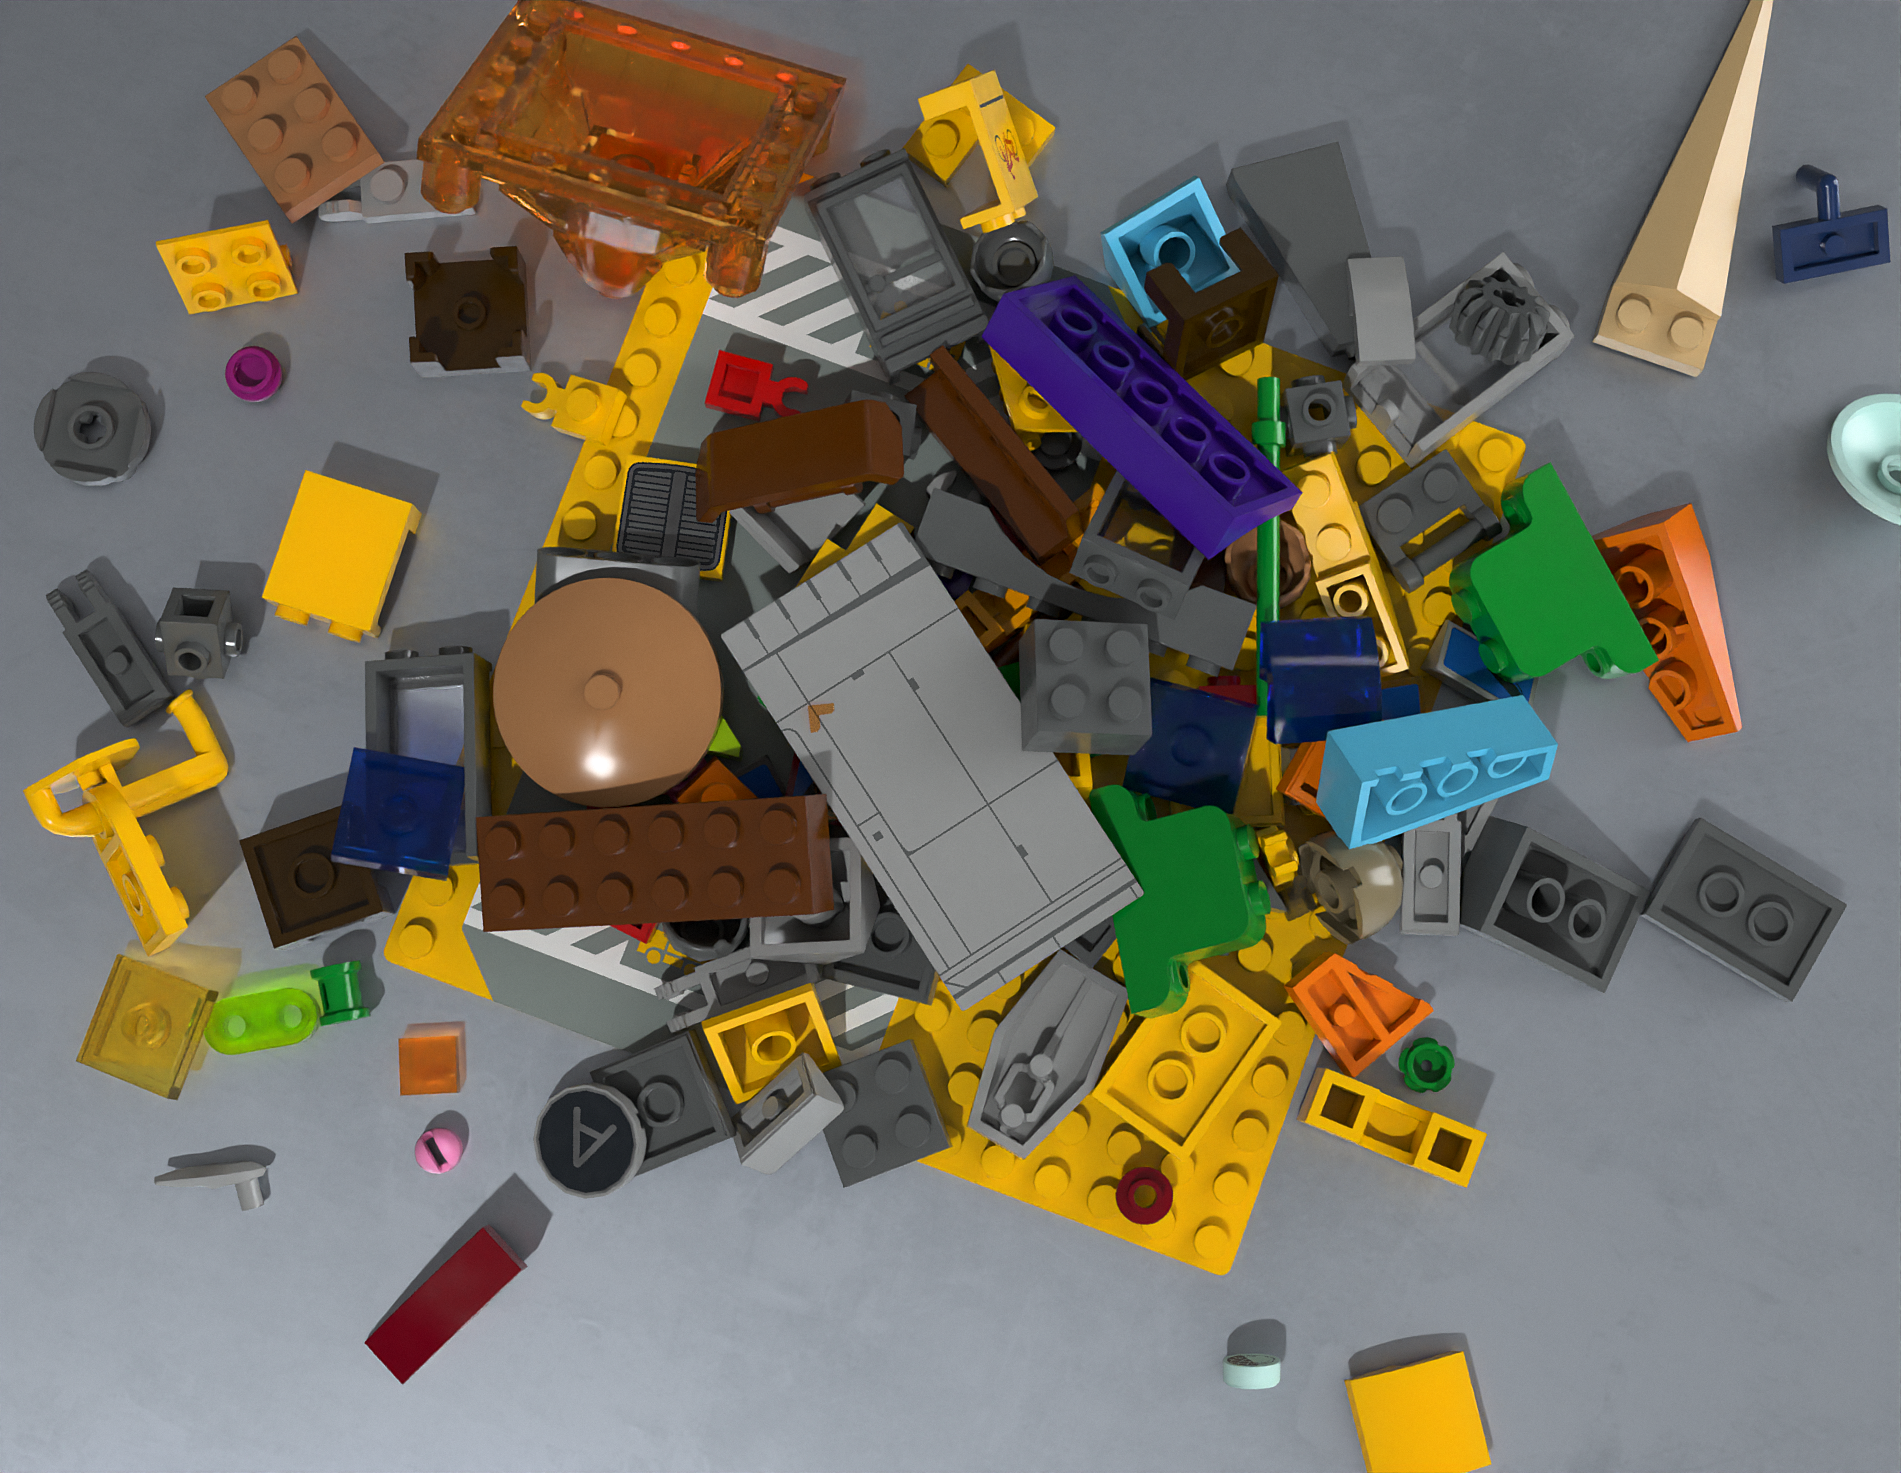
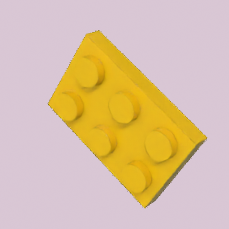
M1193 961L1187 967L1190 991L1183 1007L1172 1014L1151 1019L1144 1017L1089 1094L1183 1163L1283 1023L1199 961Z

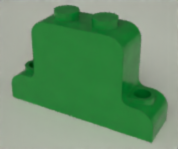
M1551 462L1529 471L1508 483L1501 494V508L1510 525L1509 533L1458 563L1452 569L1449 576V586L1453 594L1451 596L1453 608L1459 618L1471 626L1480 643L1478 650L1485 666L1491 672L1496 673L1501 679L1510 683H1518L1544 676L1578 655L1582 656L1589 670L1595 676L1602 679H1614L1638 673L1659 661Z
M1108 785L1093 789L1089 795L1092 813L1144 891L1141 897L1112 915L1131 1014L1151 1019L1175 1013L1183 1007L1190 991L1187 967L1191 962L1252 947L1265 934V915L1270 914L1271 903L1264 882L1257 880L1253 859L1259 857V845L1255 831L1250 824L1245 825L1237 816L1215 806H1203L1157 819L1154 803L1147 793L1140 795L1120 785Z

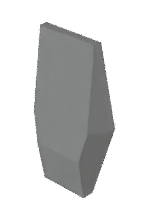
M1060 949L994 1030L967 1127L1024 1160L1094 1089L1128 999L1127 989L1095 969H1089L1081 961Z

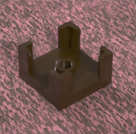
M1241 227L1223 235L1219 241V245L1239 268L1240 272L1195 293L1172 263L1162 264L1146 272L1145 292L1168 320V327L1165 335L1159 327L1153 326L1149 328L1146 323H1143L1137 327L1136 334L1185 381L1264 343L1279 274Z
M517 246L490 248V255L493 260L440 263L433 252L405 253L406 281L414 292L416 337H409L410 363L421 378L532 371L526 263Z
M347 803L239 840L274 949L289 951L314 942L313 938L360 921L370 923L396 914L387 888L378 884L373 866L367 864V847L363 838L366 835V822L361 808Z

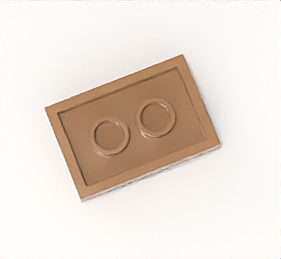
M297 36L205 96L292 224L384 163L376 148Z

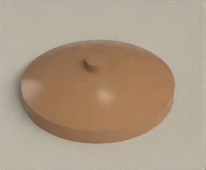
M594 578L578 581L551 592L529 608L510 631L497 661L493 684V702L496 721L507 749L522 770L537 784L558 797L574 803L603 808L622 807L648 801L666 793L687 778L700 764L711 747L720 725L724 702V681L720 661L709 635L701 623L684 605L659 589L643 583L618 578Z

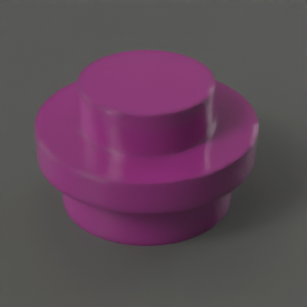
M249 346L238 350L231 356L226 365L225 378L228 387L237 397L248 402H261L270 398L277 392L282 382L283 374L280 362L269 350L259 346Z

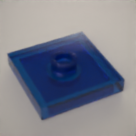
M1150 677L1152 736L1135 755H1129L1122 787L1194 808L1215 806L1234 815L1260 705Z
M354 747L332 848L331 861L447 881L465 790L464 767Z

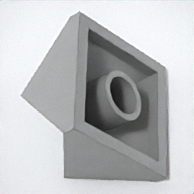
M850 837L830 838L834 910L812 915L750 918V957L754 959L827 965L865 952L880 908V902L873 873Z

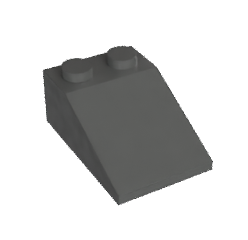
M1489 816L1460 877L1459 926L1605 993L1650 894V890L1527 826Z

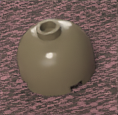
M1334 829L1319 833L1298 847L1296 851L1299 859L1297 874L1300 886L1305 897L1315 893L1321 906H1324L1326 911L1316 913L1315 915L1334 938L1345 944H1353L1376 934L1389 924L1402 903L1403 862L1394 847L1380 841L1349 850L1342 839L1337 836Z

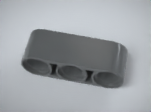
M543 547L537 549L534 604L551 592L578 581L594 578H618L643 583L659 589L684 605L697 619L701 564L699 561L681 557L570 547Z

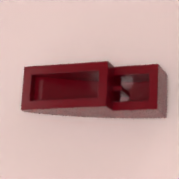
M486 1225L424 1282L364 1343L403 1385L528 1266L490 1225Z

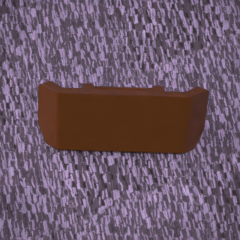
M864 399L711 433L701 443L695 470L696 520L712 524L721 512L748 506H754L759 514L775 511L776 507L841 493H845L847 496L862 492L863 482L865 481L894 485L904 476L902 425L886 402Z

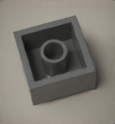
M1048 619L1033 620L1019 640L1022 751L1135 755L1152 736L1148 624Z

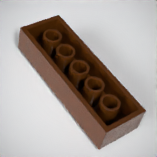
M827 794L476 817L483 932L812 915L834 910Z

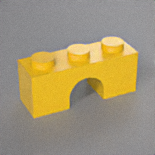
M1317 1067L1296 1119L1465 1188L1468 1186L1487 1133L1438 1113L1408 1104L1386 1095L1372 1086L1330 1069Z

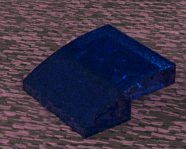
M1351 616L1261 622L1259 678L1268 683L1267 740L1274 744L1326 741L1328 731L1382 721L1379 656L1371 617Z

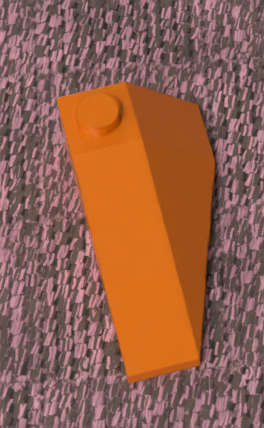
M1692 503L1642 515L1591 536L1659 661L1643 670L1650 680L1649 690L1687 742L1735 733L1741 730L1742 724L1710 555Z

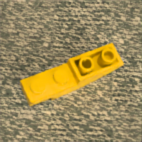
M1331 451L1280 470L1303 492L1293 507L1292 513L1299 531L1304 536L1311 562L1318 577L1315 584L1355 687L1409 669L1410 664L1375 550L1357 501H1352L1334 452Z

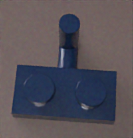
M1809 164L1801 166L1796 173V181L1799 185L1816 192L1818 217L1772 226L1776 280L1786 284L1890 263L1887 208L1874 205L1841 212L1837 177Z

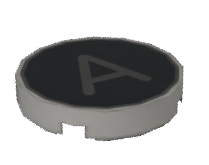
M596 1082L565 1088L550 1098L537 1117L533 1137L537 1161L548 1180L563 1192L585 1199L609 1195L629 1183L643 1163L647 1143L645 1129L640 1126V1121L636 1116L639 1112L633 1102L616 1088Z

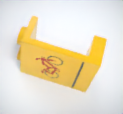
M995 70L918 98L925 121L967 106L999 199L985 203L960 218L963 229L980 224L983 233H987L1015 222V219L1026 215L1024 206L1036 199L1038 194Z

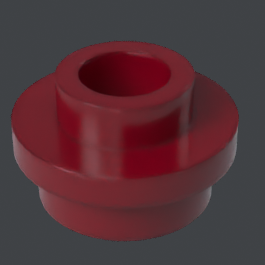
M1137 1167L1129 1170L1121 1177L1116 1187L1115 1198L1118 1209L1124 1217L1136 1224L1149 1225L1160 1221L1167 1215L1173 1202V1190L1169 1180L1160 1171L1151 1167ZM1142 1185H1149L1155 1191V1200L1147 1207L1138 1206L1134 1200L1136 1189Z

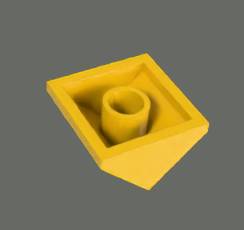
M814 983L802 985L701 1022L704 1033L736 1105L753 1099L803 1052L810 1055L822 1073L842 1066Z

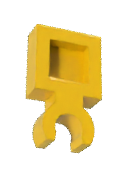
M533 374L531 380L540 387L547 389V395L540 403L523 400L521 407L541 420L554 417L551 426L560 433L608 447L627 397L624 392L618 388L572 374L569 377L566 388L563 389L548 374Z
M1277 825L1255 832L1259 845V857L1256 859L1273 887L1296 879L1294 872L1298 871L1299 859L1290 835L1286 834L1284 829L1278 830Z

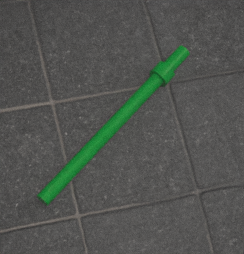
M1262 377L1257 379V422L1252 423L1251 444L1280 470V449L1286 447V423L1280 421V379L1276 377ZM1280 515L1257 526L1256 717L1259 718L1279 717Z

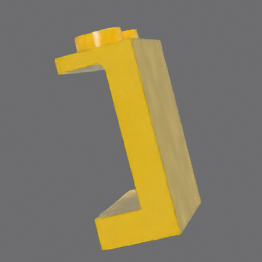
M305 470L261 598L277 607L274 615L281 619L303 626L308 625L310 617L330 623L328 633L357 643L361 642L363 634L379 638L382 628L378 625V619L408 532L415 534L422 513L412 503Z

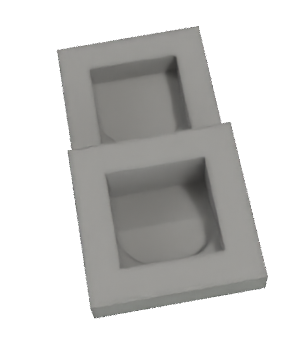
M1403 256L1347 259L1349 316H1353L1356 366L1412 364L1416 360L1409 285Z

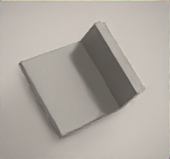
M845 493L776 507L775 511L759 514L754 506L734 509L729 513L789 574H792L806 567L815 558L826 539L831 541L866 503L857 494L847 496Z

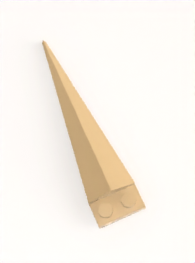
M1773 0L1749 1L1684 139L1607 292L1593 337V343L1697 377L1703 371L1717 321L1722 314Z

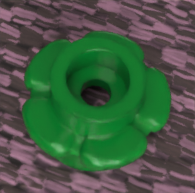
M1422 1037L1414 1040L1412 1047L1405 1048L1401 1052L1398 1066L1399 1070L1405 1075V1084L1411 1090L1418 1093H1424L1426 1090L1439 1092L1450 1083L1455 1062L1453 1054L1448 1047L1438 1045L1437 1040L1433 1038ZM1424 1060L1431 1062L1432 1066L1429 1071H1424L1421 1067Z

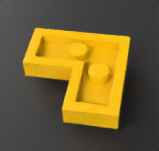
M967 64L951 85L981 75L982 73L970 64ZM1002 89L1029 168L1054 136L1056 127ZM965 106L926 121L924 119L903 148L906 149L908 158L912 163L946 187L975 148L980 145L969 110Z

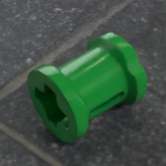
M360 960L310 970L311 979L318 981L324 1012V1015L319 1018L321 1026H329L371 1016L370 1009L363 1006L357 972L362 969Z

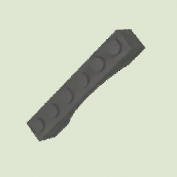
M934 488L915 538L917 546L937 575L952 579L955 569L976 577L973 588L1005 599L1008 589L1029 596L1026 604L1027 608L1058 618L1062 608L1081 615V621L1148 624V646L1150 653L1165 657L1167 648L1177 650L1189 655L1186 666L1218 677L1221 667L1233 670L1257 606L1214 589L1200 586L1188 590L1175 620L1160 613L1149 611L1126 598L1107 597L1077 589L1050 576L1027 559L1006 536L988 507Z

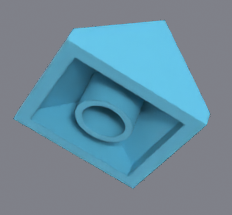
M1196 175L1100 232L1105 269L1149 328L1160 324L1166 318L1145 292L1146 272L1162 264L1172 263L1195 293L1240 272L1239 268L1219 245L1220 238L1226 235L1200 178Z

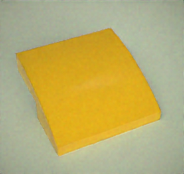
M1449 1351L1404 1366L1391 1365L1344 1380L1367 1473H1466L1491 1465L1463 1351Z

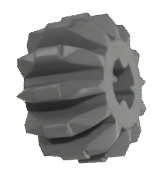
M1485 277L1482 281L1470 280L1465 290L1461 291L1459 299L1456 300L1451 312L1452 319L1449 328L1455 334V341L1459 345L1469 347L1472 355L1480 354L1486 357L1490 363L1494 360H1500L1506 365H1514L1517 361L1528 362L1533 353L1538 350L1548 329L1547 322L1550 313L1543 307L1544 301L1538 296L1530 295L1527 287L1512 285L1509 279L1505 282H1498L1492 277Z

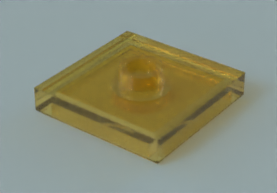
M117 954L76 1061L164 1098L178 1100L219 992L129 956Z

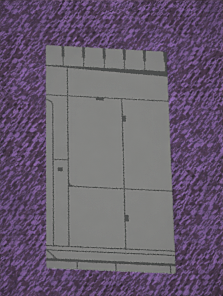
M902 522L721 634V638L821 793L827 794V802L962 1011L970 1008L1144 894V891L1053 752L1022 751L1021 703Z

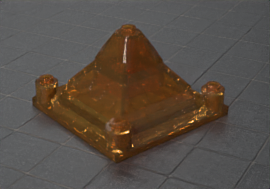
M518 0L418 138L416 159L424 161L420 192L422 197L436 210L447 214H458L472 208L479 202L482 179L499 184L498 191L553 230V237L568 261L591 288L596 289L607 298L621 299L634 296L662 268L665 262L705 252L707 247L708 251L703 274L706 282L723 296L731 298L743 297L746 294L755 292L761 286L770 239L810 159L824 153L829 148L836 110L843 98L847 78L582 0Z

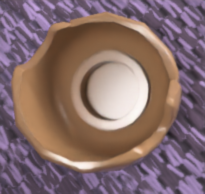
M1280 519L1279 609H1282L1301 598L1311 578V558L1303 534L1297 528ZM1256 527L1227 546L1225 553L1226 574L1232 591L1238 599L1257 605Z

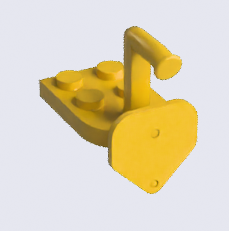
M191 689L185 690L166 707L165 711L167 714L173 713L178 719L197 757L122 787L115 772L128 765L140 748L137 739L131 738L80 757L23 790L34 816L43 828L57 835L92 837L99 856L148 957L169 948L188 928L185 919L189 918V909L181 891L176 886L169 888L160 867L165 865L161 848L151 834L144 836L137 819L217 786L225 779L228 773L227 759L204 712L192 697L193 691ZM81 787L82 791H84L82 805L62 813L54 794L68 792Z

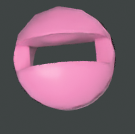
M434 1128L424 1132L415 1145L417 1163L422 1169L433 1174H441L454 1169L460 1162L463 1154L460 1138L455 1132L447 1128ZM432 1137L447 1161L440 1166L426 1144V1141Z

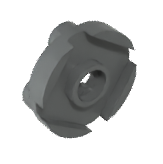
M79 373L68 378L71 381L62 384L56 391L52 388L41 400L34 419V439L50 466L64 478L85 486H103L115 481L123 482L131 478L135 474L137 466L144 459L151 441V420L146 403L121 380L103 373ZM93 416H101V424L106 427L105 435L98 437L95 443L88 444V437L79 433L81 424H91Z

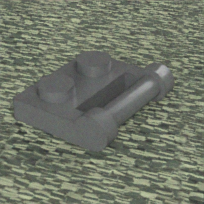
M1447 449L1359 506L1373 547L1397 582L1407 593H1412L1424 585V577L1481 539L1488 542L1502 533V526L1498 518L1482 502ZM1460 508L1469 520L1468 522L1414 558L1409 559L1400 548L1401 546Z

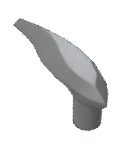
M252 1161L204 1164L181 1168L156 1176L154 1183L155 1185L169 1187L203 1186L211 1189L235 1184L241 1209L246 1211L264 1205L257 1177L264 1175L266 1167Z

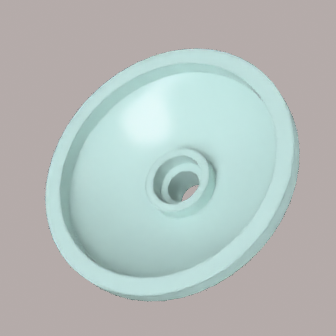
M1874 394L1865 396L1847 405L1832 424L1827 438L1828 459L1835 476L1858 504L1877 517L1901 526V395Z

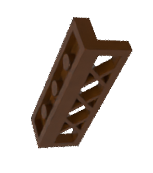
M942 345L929 355L935 373L904 395L906 403L917 405L915 415L1040 567L1084 534L1079 509Z

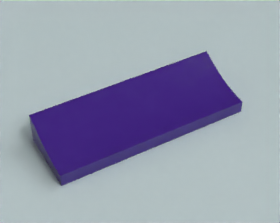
M1075 275L1002 295L981 337L1208 560L1252 529L1293 509L1303 492Z

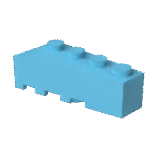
M1523 695L1331 730L1327 733L1316 803L1337 836L1342 839L1350 850L1366 844L1380 842L1548 780L1558 743Z

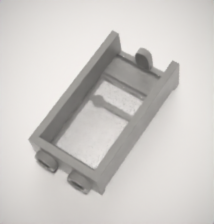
M1502 252L1413 319L1416 360L1412 364L1356 366V363H1354L1346 374L1342 387L1353 397L1355 403L1412 469L1426 456L1552 360L1557 359L1575 335L1570 330L1569 322L1564 313L1556 306L1549 305L1536 291L1533 280L1527 270L1518 263H1512L1506 254ZM1485 277H1492L1498 282H1505L1509 279L1512 285L1527 287L1530 295L1538 296L1544 301L1543 307L1550 313L1547 322L1548 329L1538 350L1533 353L1528 362L1517 361L1514 365H1506L1500 360H1494L1490 363L1486 357L1480 354L1472 355L1469 347L1459 345L1455 341V334L1449 328L1452 319L1451 312L1456 300L1459 299L1461 291L1465 290L1470 280L1482 281Z

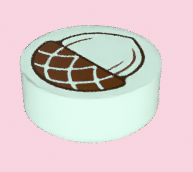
M1236 1354L1227 1356L1223 1359V1381L1228 1386L1241 1389H1264L1276 1386L1281 1381L1280 1359L1266 1354Z

